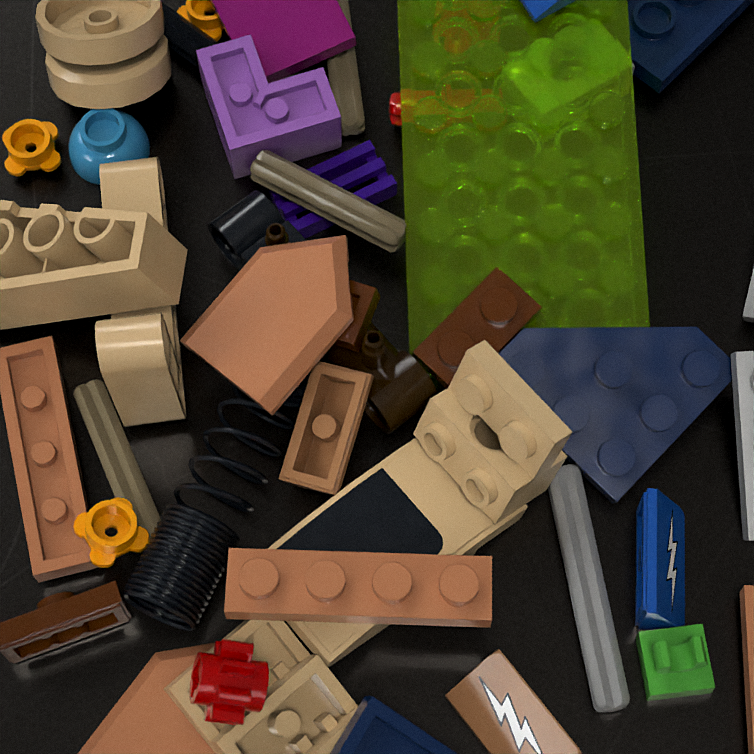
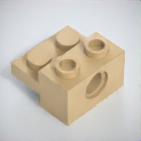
M483 340L466 351L449 387L430 398L413 435L421 442L426 454L433 460L438 461L461 486L467 499L473 505L479 507L494 524H497L547 490L568 457L562 449L573 432L486 340Z

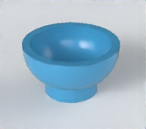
M113 108L92 109L82 117L72 130L68 144V153L75 172L84 180L100 185V164L148 158L150 143L142 125L130 114Z

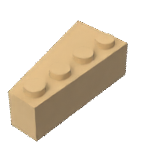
M0 200V330L179 304L188 250L148 212L84 207L81 212L65 211L60 205L41 203L39 209L20 207L14 201Z

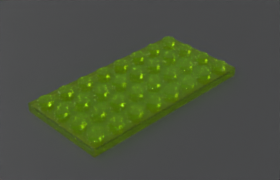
M397 0L404 216L407 225L405 229L409 354L413 355V351L497 266L542 306L540 314L526 328L650 327L628 1L576 0L534 23L520 0ZM426 371L430 378H434L428 371Z

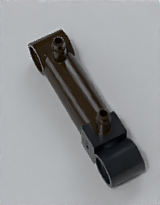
M258 190L253 191L208 223V230L215 244L226 259L239 271L260 247L307 241L288 220L284 221L272 202ZM370 322L367 333L364 335L359 352L334 344L326 352L329 364L369 373L374 376L364 413L385 434L392 433L424 408L430 398L437 395L431 378L420 363L405 350H397L372 322Z

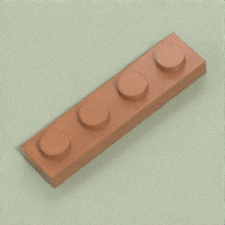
M48 336L1 347L0 394L33 576L39 583L99 568L90 561L91 549L85 539L76 536L74 533L76 517L83 512H89L57 345L53 337Z
M229 548L224 614L226 619L490 628L492 622V556Z

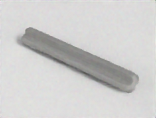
M574 464L563 465L548 487L593 708L597 712H614L627 707L630 701L629 691L581 470Z

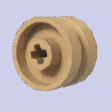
M41 0L37 4L35 19L40 42L47 51L45 64L51 88L59 99L76 107L95 110L121 108L152 96L160 91L171 77V57L168 39L163 34L164 14L161 0Z

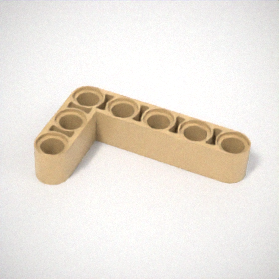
M158 157L99 165L102 209L148 212L168 231L164 184ZM176 305L111 314V319L96 321L95 341L100 371L124 427L186 419Z

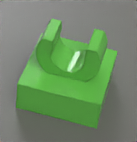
M703 624L638 632L635 640L647 701L712 693L715 689V683Z

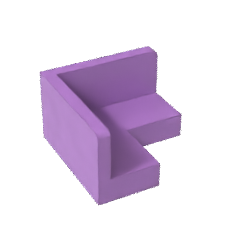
M251 34L196 50L201 82L234 179L251 175V164L262 150H269L294 162L341 147V114L323 67L268 83Z

